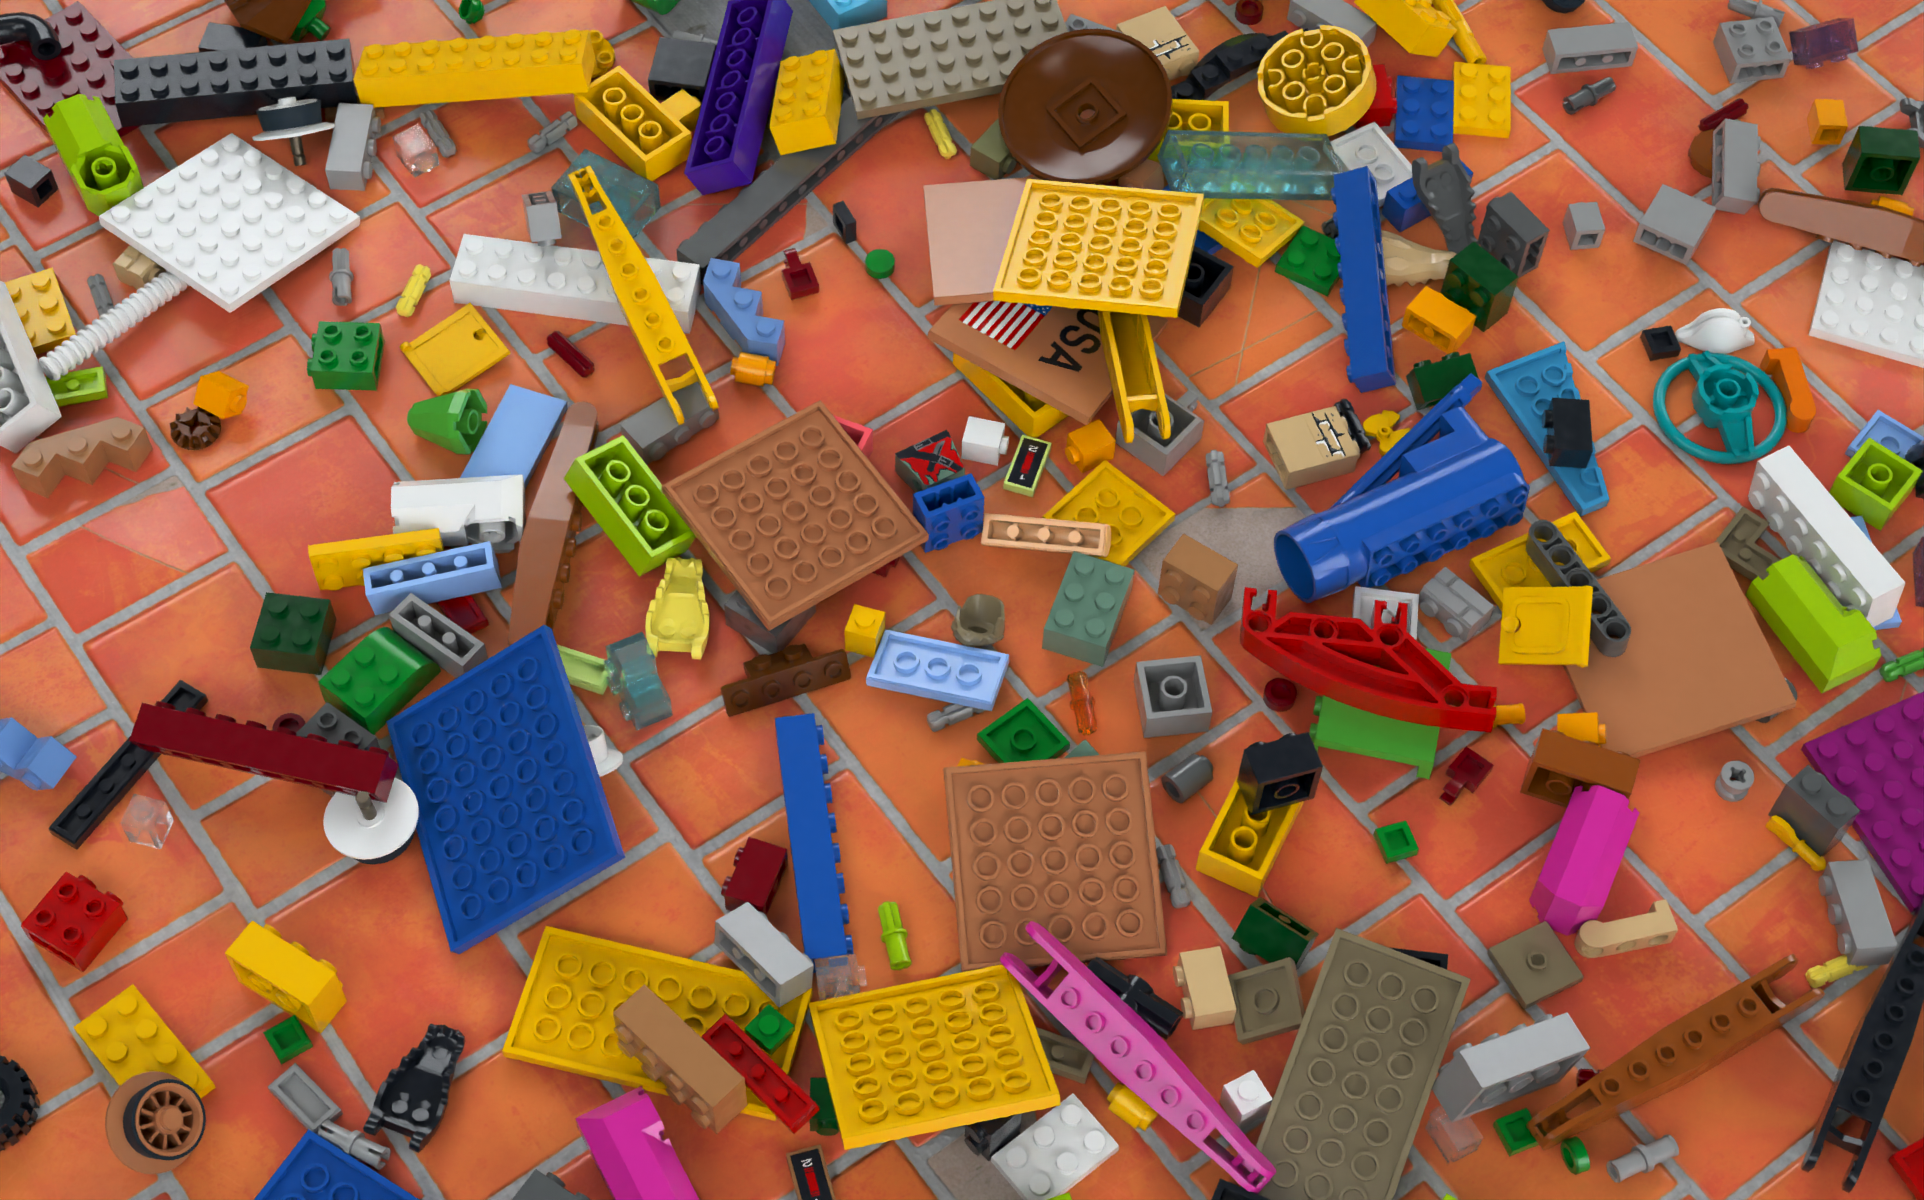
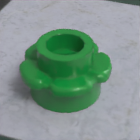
M462 0L459 7V15L466 23L475 24L484 16L485 9L482 1Z

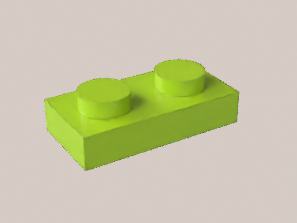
M103 366L68 372L64 376L61 375L58 381L45 376L58 407L108 398L106 374Z

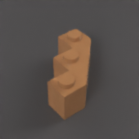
M115 417L29 442L11 467L21 488L49 498L65 475L93 485L109 462L137 472L153 448L144 427Z

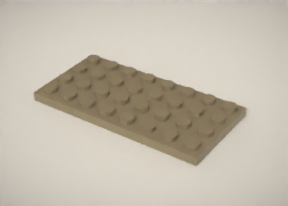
M992 0L834 29L833 39L856 117L859 120L1001 93L1011 71L1028 52L1042 42L1066 33L1068 30L1057 0Z
M1336 928L1256 1144V1148L1273 1164L1277 1171L1258 1195L1270 1200H1393L1470 983V978Z

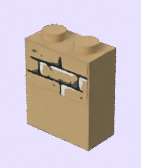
M1166 6L1117 24V31L1140 41L1157 56L1166 70L1169 81L1189 75L1190 71L1198 63V48Z
M1336 406L1266 424L1263 442L1285 490L1355 471L1357 459L1360 458V449L1355 440L1352 441L1348 433L1347 421L1345 417H1340Z

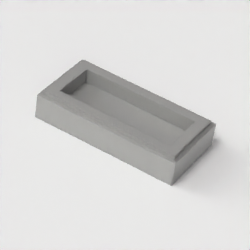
M296 1063L267 1086L269 1091L307 1130L309 1129L315 1134L318 1133L319 1128L322 1130L327 1129L322 1126L326 1120L335 1122L343 1114L342 1110Z

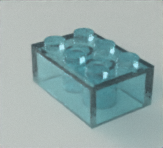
M584 149L551 187L558 212L589 227L582 207L568 179V174L590 165L598 182L634 240L661 208L658 184ZM599 201L588 205L592 215L604 210Z

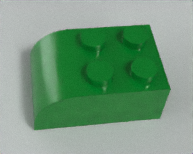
M382 627L365 637L318 681L326 703L328 702L375 735L386 724V721L393 718L441 670L438 664L392 629Z

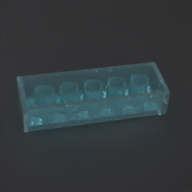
M1168 130L1157 155L1171 191L1204 194V198L1332 201L1333 175L1343 173L1327 134Z

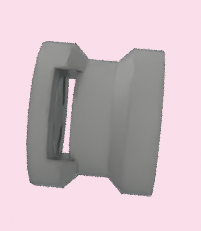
M1727 762L1722 767L1720 775L1715 781V790L1724 800L1730 802L1740 801L1747 795L1749 788L1754 782V772L1744 762Z

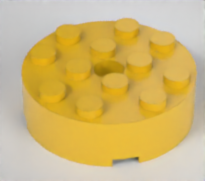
M1320 25V29L1305 32L1302 28L1286 35L1267 51L1257 72L1258 91L1268 119L1280 131L1297 138H1323L1347 130L1367 112L1376 93V76L1366 45L1351 31L1337 26Z

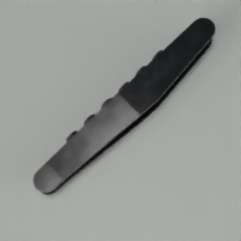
M1924 896L1915 910L1897 951L1850 1039L1801 1165V1169L1806 1172L1814 1168L1822 1152L1824 1140L1854 1154L1842 1181V1190L1848 1193L1855 1186L1863 1169L1911 1045L1924 1001V948L1912 943L1916 934L1924 937ZM1837 1108L1866 1121L1860 1139L1844 1135L1831 1125Z

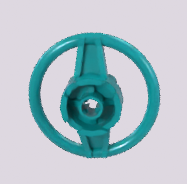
M1709 351L1701 354H1689L1687 357L1669 366L1655 385L1653 409L1659 426L1675 445L1699 459L1719 464H1739L1753 461L1771 451L1784 434L1787 424V408L1782 393L1765 372L1741 358L1721 353H1710ZM1689 369L1697 384L1692 393L1693 407L1707 427L1719 429L1727 452L1711 450L1692 442L1681 434L1670 420L1666 410L1665 396L1670 383L1681 372ZM1759 383L1771 399L1775 419L1773 428L1767 438L1754 446L1751 414L1759 395L1757 385Z

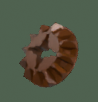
M187 407L183 414H176L175 421L170 423L171 437L179 447L187 450H199L208 447L220 435L221 423L219 417L200 407L193 410ZM199 421L200 426L196 427L195 431H193L192 434L190 427L194 426L195 422Z

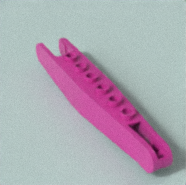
M1030 921L1026 925V930L1031 938L1054 958L1051 964L1038 977L1018 957L1005 952L1000 957L1002 965L1117 1079L1226 1170L1243 1188L1258 1194L1276 1174L1277 1171L1273 1164L1250 1142L1168 1044L1040 924ZM1063 967L1069 974L1053 991L1047 985ZM1215 1127L1238 1152L1236 1158L1209 1135Z

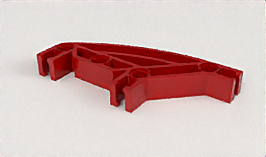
M1245 587L1241 613L1240 644L1243 649L1280 674L1321 695L1380 716L1426 726L1492 732L1496 718L1497 707L1493 706L1497 697V687L1462 684L1407 632L1408 603L1398 602L1396 615L1391 618V623H1383L1381 617L1383 609L1387 610V602L1375 600L1371 616V629L1358 618L1289 612L1276 620L1277 590H1268L1266 604H1262L1261 611L1251 609L1253 596H1257V589Z

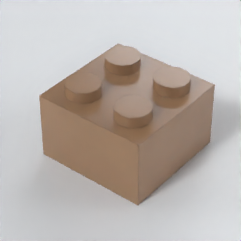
M1183 533L1163 559L1158 594L1166 602L1173 605L1176 604L1188 611L1195 619L1203 620L1212 625L1232 598L1238 564Z

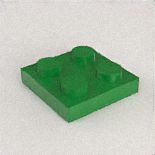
M1302 226L1276 264L1275 272L1328 296L1340 278L1337 264L1341 262V255L1337 251L1334 239L1306 226Z
M1029 698L977 733V741L998 763L1056 759L1070 749V742Z

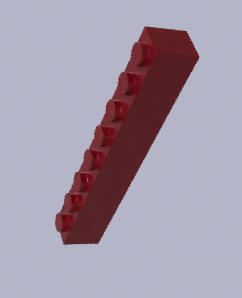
M156 701L155 705L141 704L129 739L130 742L145 751L352 796L365 791L369 794L371 800L387 803L399 765L389 757L388 751L381 748L370 747L369 751L358 749V745L344 740H339L338 744L328 743V739L311 733L307 735V738L296 736L297 733L283 727H277L276 731L267 730L265 725L255 721L247 720L246 725L239 724L232 717L216 714L215 718L207 717L203 711L194 708H186L185 712L175 710V706L161 701Z

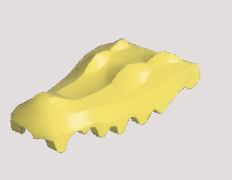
M667 558L664 579H661L656 589L655 599L651 600L646 615L647 657H657L658 651L691 652L692 659L701 660L707 645L710 627V614L702 582L703 564L701 559Z

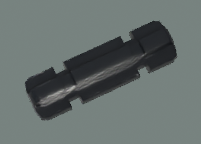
M1341 399L1334 406H1336L1340 417H1345L1348 424V433L1352 441L1355 440L1357 442L1360 454H1363L1371 448L1368 437H1365V431L1357 415L1354 414L1351 402L1347 399Z

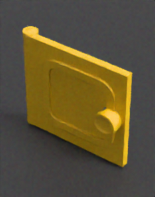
M471 303L410 343L403 342L400 345L401 351L437 396L453 393L511 354Z
M1589 585L1572 587H1504L1498 663L1500 665H1577L1582 668L1588 667L1593 587ZM1519 621H1520V624H1521L1520 629L1516 632L1517 628L1519 627Z

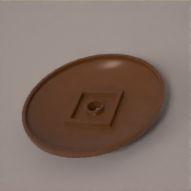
M1074 30L1042 42L1028 52L1011 71L999 100L998 120L1005 145L1013 158L1032 175L1048 181L1099 185L1128 174L1141 165L1161 143L1170 123L1173 106L1172 90L1168 75L1161 61L1140 41L1112 30ZM1086 109L1095 111L1094 115L1088 119L1080 117L1081 112Z

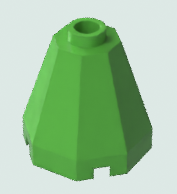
M467 388L414 403L408 411L407 422L415 435L456 454L468 455L475 451L487 428V421H482V413H487V404L479 389Z

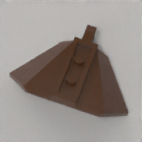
M224 0L242 28L282 44L288 43L312 1Z

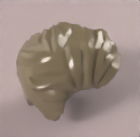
M975 594L968 597L962 608L958 606L951 625L956 640L970 647L992 645L1002 640L1005 630L1003 602L994 596L986 594Z

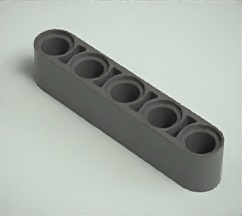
M1547 520L1535 521L1530 526L1527 537L1526 551L1552 587L1586 585L1593 587L1592 610H1596L1601 614L1591 612L1590 639L1603 655L1608 657L1621 656L1627 648L1631 634V627L1628 621L1558 528ZM1538 538L1544 539V540H1546V542H1541V541H1539V540H1537V539H1538ZM1555 562L1563 563L1564 566H1559ZM1608 635H1616L1620 639L1610 638Z

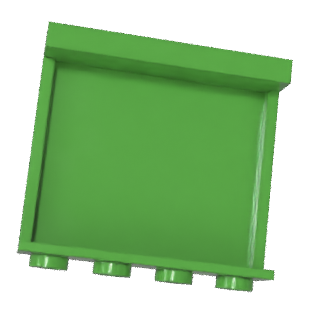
M1425 648L1449 671L1452 653ZM1324 695L1323 697L1316 696L1313 715L1319 716L1318 724L1311 723L1309 735L1317 752L1320 746L1418 766L1416 777L1430 779L1440 727L1400 721L1357 709Z

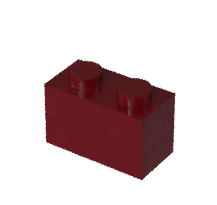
M748 837L745 847H739L733 863V866L736 868L732 877L727 876L722 886L721 895L725 898L726 910L733 911L749 902L757 911H761L767 916L788 865L786 848Z

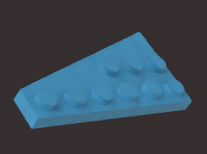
M1563 341L1486 372L1485 380L1581 517L1606 507L1609 502L1601 468L1597 465L1594 455L1596 450L1593 441V452L1587 468L1549 466L1548 454L1543 451L1547 428H1542V414L1544 409L1548 410L1552 398L1581 399L1579 391L1574 385L1572 378L1573 370L1571 363H1568L1566 357L1567 349Z

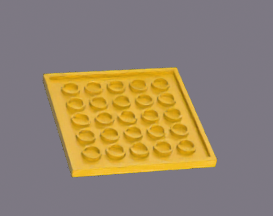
M1027 179L993 289V300L1008 303H1025L1039 306L1047 305L1071 309L1079 308L1177 318L1203 209L1204 194Z
M1002 964L808 1004L844 1150L1061 1105L1060 1093L1020 983Z

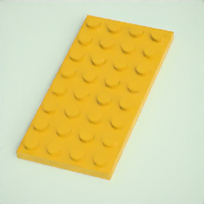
M545 926L502 1050L503 1056L634 1088L642 1086L644 1090L668 1095L666 1092L667 1087L659 1079L656 1082L651 1080L642 1070L641 1066L643 1064L635 1056L629 1058L620 1050L617 1045L619 1041L618 1036L614 1031L616 1026L613 1012L645 984L700 1037L724 1014L745 1032L744 1028L768 1004L771 1005L794 1025L795 1031L772 1055H769L765 1050L763 1051L789 1076L808 1012V1004L812 998L813 988L779 1008L743 971ZM746 1087L748 1105L740 1113L776 1121L777 1117Z

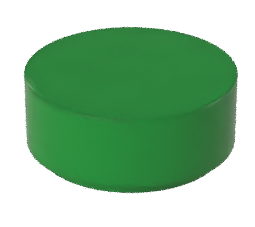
M876 249L869 252L865 258L866 272L876 279L889 277L895 270L893 254L884 249Z
M1577 1136L1563 1140L1561 1143V1154L1569 1171L1575 1175L1588 1171L1590 1169V1160L1582 1141Z

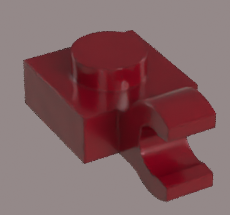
M795 248L785 250L784 255L786 259L784 264L786 269L782 270V278L790 299L793 300L819 293V283L811 263L801 264Z
M1466 746L1448 767L1446 775L1452 779L1443 788L1444 793L1439 799L1451 806L1464 788L1473 793L1489 775L1494 765Z

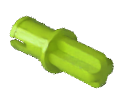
M884 902L878 907L883 930L881 941L886 943L890 968L892 970H902L912 964L905 939L908 936V932L906 929H903L898 904L896 902Z

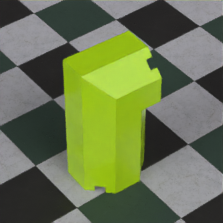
M77 94L57 102L52 107L53 115L49 118L48 114H46L43 121L87 210L99 216L144 187L137 164L128 147L124 146L100 98L92 96L93 100H88L86 95Z
M1792 554L1777 561L1766 569L1769 575L1764 580L1758 576L1751 582L1745 594L1821 694L1875 667L1881 657L1880 647L1874 649L1872 642L1877 639L1876 630L1860 610L1852 609L1846 611L1848 607L1840 604L1804 557Z

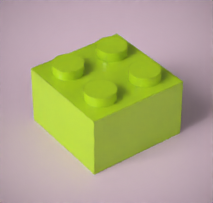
M1868 438L1838 474L1829 493L1841 507L1856 516H1862L1865 522L1881 531L1912 492L1923 470L1871 438Z

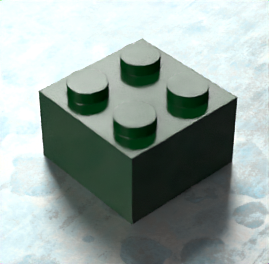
M1859 126L1842 163L1844 189L1848 191L1903 195L1920 160L1918 131Z
M1473 241L1449 260L1441 293L1452 302L1468 309L1470 313L1476 316L1474 325L1482 332H1485L1508 313L1519 276Z
M266 592L250 646L257 668L321 675L337 620L331 601L329 599Z

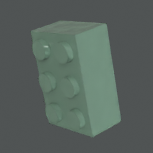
M1073 551L1044 627L1042 649L1103 667L1132 591L1135 569Z

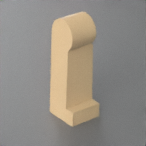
M1665 899L1653 902L1646 914L1606 923L1597 920L1585 922L1576 935L1574 945L1577 952L1583 957H1604L1671 943L1678 928L1668 902Z

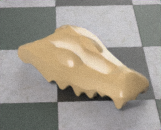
M1381 230L1387 286L1395 284L1400 287L1404 282L1415 286L1418 282L1426 284L1429 279H1445L1449 260L1457 255V253L1431 249L1392 232Z

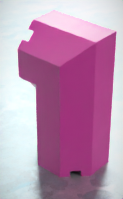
M1600 785L1591 786L1589 791H1582L1583 786L1575 787L1529 899L1532 907L1534 908L1535 906L1538 912L1537 917L1540 923L1547 921L1552 930L1566 936L1576 933L1585 922L1597 920L1604 907L1639 816L1636 808H1634L1633 812L1628 808L1630 801L1625 795Z
M642 1086L575 1118L578 1130L613 1200H699L669 1138L663 1139L662 1135H664L663 1130L665 1128L647 1093H644Z

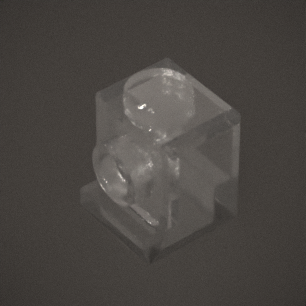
M856 954L814 959L819 1001L826 1000L828 997L836 998L860 993V987L867 986L864 965L858 966Z

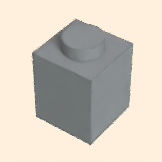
M1578 202L1568 204L1563 226L1570 250L1599 248L1605 232V226L1598 203Z

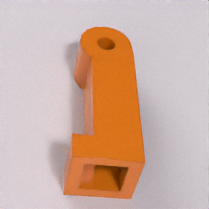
M1797 348L1767 349L1760 368L1767 375H1772L1774 383L1783 395L1787 408L1786 428L1795 433L1805 432L1809 429L1811 421L1815 417L1816 406Z

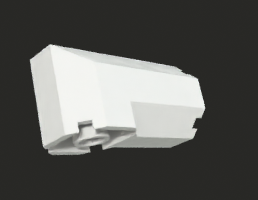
M523 474L394 482V485L391 487V515L394 517L396 525L393 526V534L439 528L443 546H469V543L478 544L490 541L495 553H509L514 549V543L517 541L520 543L526 525Z

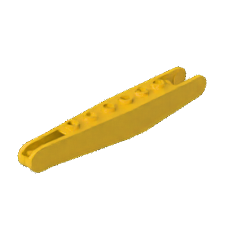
M589 165L579 169V171L568 174V179L582 207L621 311L679 426L684 424L685 418L672 393L695 382L699 383L708 406L713 411L718 409L719 406L715 395L655 274L598 182L593 169ZM599 201L604 210L592 215L588 205ZM684 355L691 370L681 377L665 380L659 365Z
M1098 311L1101 342L1125 443L1133 442L1134 424L1131 413L1140 409L1155 411L1160 436L1163 440L1170 439V417L1147 315Z

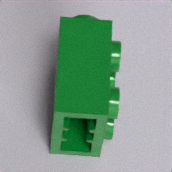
M319 321L317 333H313L311 339L312 351L314 352L313 358H309L307 362L308 376L313 378L316 389L377 391L385 343L380 323Z

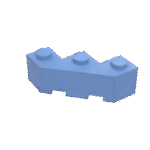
M710 258L703 280L705 304L711 312H715L720 319V324L730 337L737 341L742 348V352L768 356L769 360L776 361V366H778L785 345L784 320L762 317V292L741 288L740 263Z
M12 717L0 719V772L23 782L27 787L36 791L53 789L77 756L52 736L37 738Z

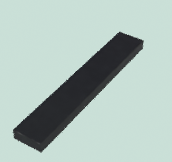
M180 680L161 702L171 704L176 707L175 710L185 712L186 708L200 710L208 702V698L204 693ZM129 737L48 828L50 833L77 850L161 754L142 750L130 742Z

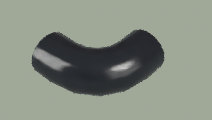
M24 12L0 15V45L18 41L30 43L33 55L40 60H51L60 54L61 43L59 36L48 21L35 14Z

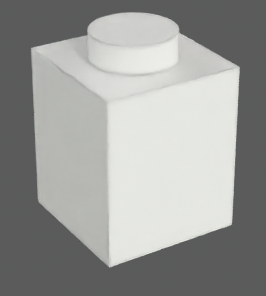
M969 416L962 439L961 459L998 466L1000 454L1006 455L1009 444V436H1004L1005 423Z
M1252 1070L1225 1084L1219 1102L1239 1129H1242L1265 1117L1268 1114L1273 1099L1255 1070Z

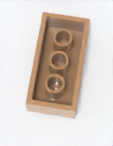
M645 984L613 1012L616 1026L614 1031L618 1036L619 1041L617 1045L620 1050L629 1058L635 1056L643 1064L641 1068L651 1080L656 1082L659 1079L667 1087L666 1092L678 1105L684 1103L692 1110V1118L703 1129L709 1127L718 1134L748 1105L745 1078Z

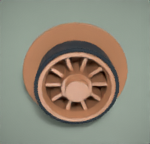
M158 1071L137 1074L119 1086L108 1104L105 1117L108 1143L116 1157L134 1171L144 1174H160L170 1171L181 1165L200 1142L205 1130V1109L196 1091L179 1078Z

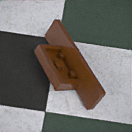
M805 644L790 645L782 651L769 655H758L752 660L744 662L743 665L748 678L722 686L721 693L727 715L731 717L849 680L851 673L847 654L844 649H840L813 658Z

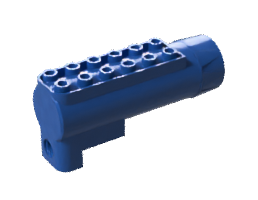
M1457 407L1441 414L1439 438L1402 454L1399 477L1330 509L1317 514H1311L1275 534L1274 552L1284 580L1292 592L1306 603H1311L1347 589L1356 582L1361 587L1366 588L1382 586L1400 574H1408L1424 563L1434 562L1448 552L1455 549H1463L1470 542L1481 537L1487 538L1505 526L1517 524L1523 518L1530 486L1524 480L1522 470L1513 453L1502 442L1489 438L1463 407Z

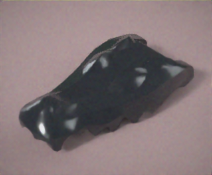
M430 1024L428 1026L427 1033L417 1048L413 1047L406 1057L403 1056L400 1066L397 1069H392L387 1079L382 1082L371 1114L363 1127L365 1133L375 1136L382 1127L410 1137L409 1149L418 1153L429 1143L436 1134L443 1119L456 1063L466 1042L465 1036L459 1030L451 1029L446 1025Z

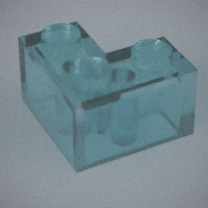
M643 632L605 646L607 660H604L603 663L608 677H606L607 684L613 695L619 694L622 700L619 703V707L625 721L631 720L637 731L673 716L671 699L658 676L655 656Z

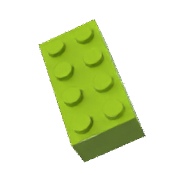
M624 435L575 458L564 477L566 483L639 577L666 563L667 558H675L685 553L696 538L695 534L662 493L660 481Z

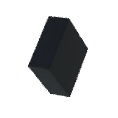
M844 201L833 204L834 226L845 244L855 241L856 220Z
M1671 325L1642 331L1640 338L1650 361L1679 356L1681 347Z

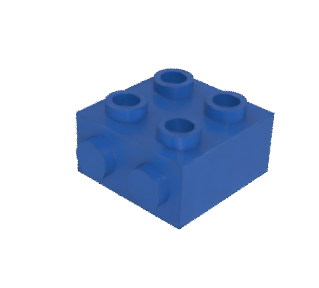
M972 473L913 494V515L929 534L928 541L921 544L925 553L932 550H942L951 543L963 539L969 540L982 533L985 497Z

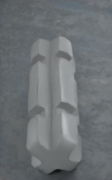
M428 110L426 113H422L420 115L421 123L428 130L427 133L436 147L440 148L439 151L442 156L448 158L451 155H455L457 152L456 145L449 138L450 136L442 123L437 120L438 117L435 112Z
M567 111L559 117L560 120L556 119L540 130V135L534 134L527 140L530 150L537 154L546 148L545 145L549 146L567 133L565 130L570 131L578 125L576 116Z
M100 274L90 276L87 282L100 317L102 314H107L109 309H114V305L103 276Z
M1211 450L1205 456L1206 466L1209 467L1207 468L1211 491V502L1215 506L1224 507L1225 504L1230 502L1229 491L1225 490L1228 489L1224 454L1217 450Z
M952 703L943 707L942 712L936 710L927 715V723L930 729L936 732L946 728L945 724L947 723L951 726L972 717L973 712L979 714L986 710Z
M1171 844L1159 846L1156 849L1157 860L1162 866L1160 869L1167 890L1171 893L1172 905L1176 909L1187 907L1190 905L1191 897L1188 889L1185 888L1186 882L1179 861L1175 859L1174 847Z

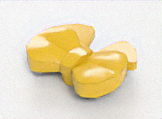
M1383 410L1382 414L1372 415L1365 420L1362 426L1366 436H1373L1380 442L1379 453L1382 456L1411 430L1406 428L1393 432L1391 427L1400 420V415L1394 411Z

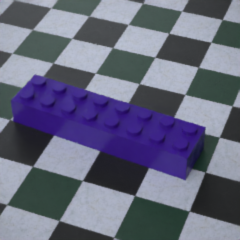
M785 0L728 1L684 172L702 195L752 183L793 10Z

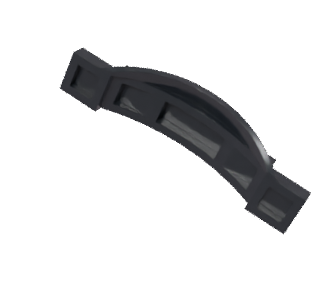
M1286 31L1276 35L1249 33L1221 43L1197 63L1185 81L1171 86L1172 99L1205 100L1228 82L1258 68L1267 51L1277 41L1288 35Z

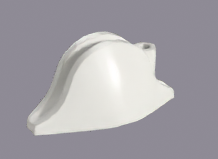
M1726 308L1706 311L1700 314L1694 321L1675 332L1678 342L1704 352L1709 351L1710 353L1728 354L1755 343L1754 334L1748 330L1751 324L1750 319L1741 317L1736 311Z

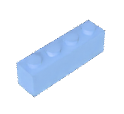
M490 541L363 568L366 597L375 615L392 612L410 593L425 603L430 604L502 588L498 560Z

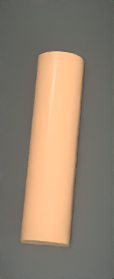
M985 513L981 545L1073 554V551L1085 555L1107 557L1111 545V527L1108 524Z

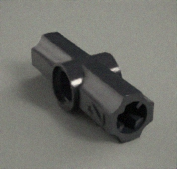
M1098 957L1091 960L1087 966L1088 969L1130 1006L1159 1036L1166 1040L1168 1037H1171L1183 1018L1182 1011L1155 995L1152 987L1142 978L1136 975L1126 976Z

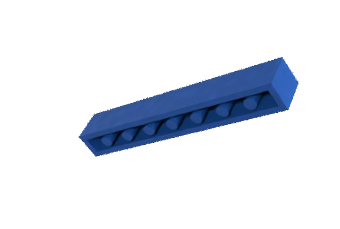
M1368 166L1333 175L1334 187L1331 188L1332 200L1337 212L1333 213V220L1339 232V237L1335 238V244L1338 253L1341 255V262L1337 264L1339 276L1343 280V287L1340 288V297L1346 313L1342 314V322L1348 333V339L1344 340V346L1347 356L1350 357V365L1347 366L1346 370L1350 383H1355L1361 393L1396 385L1377 181Z
M814 713L775 718L776 739L804 953L808 955L814 965L813 973L848 969V956L854 955L852 936L845 935L843 926L849 924L847 904H840L839 894L845 893L843 873L836 874L835 863H841L839 843H832L831 833H837L835 813H828L827 804L833 803L831 784H824L823 774H828L827 755L820 754L819 745H824L822 725L816 726Z

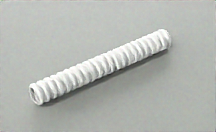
M167 270L166 273H160L158 278L155 277L151 280V283L144 284V288L137 289L136 293H132L129 295V298L123 299L122 304H116L114 309L111 308L107 311V314H102L99 319L93 320L92 325L88 324L84 330H79L77 336L72 335L69 341L65 340L62 342V346H56L54 352L49 351L46 355L47 357L39 358V365L48 378L58 381L61 375L68 374V369H75L76 364H82L83 359L91 357V353L96 354L99 350L98 348L106 347V343L113 342L114 338L121 336V332H127L128 327H134L136 322H141L143 317H148L151 312H155L158 309V306L165 305V301L172 300V296L179 295L180 291L186 290L189 285Z

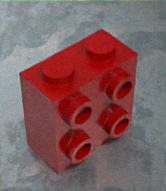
M66 871L21 923V927L29 940L81 972H84L128 918L122 908V900L109 891L103 894L96 890V885L85 876L80 875L76 878Z

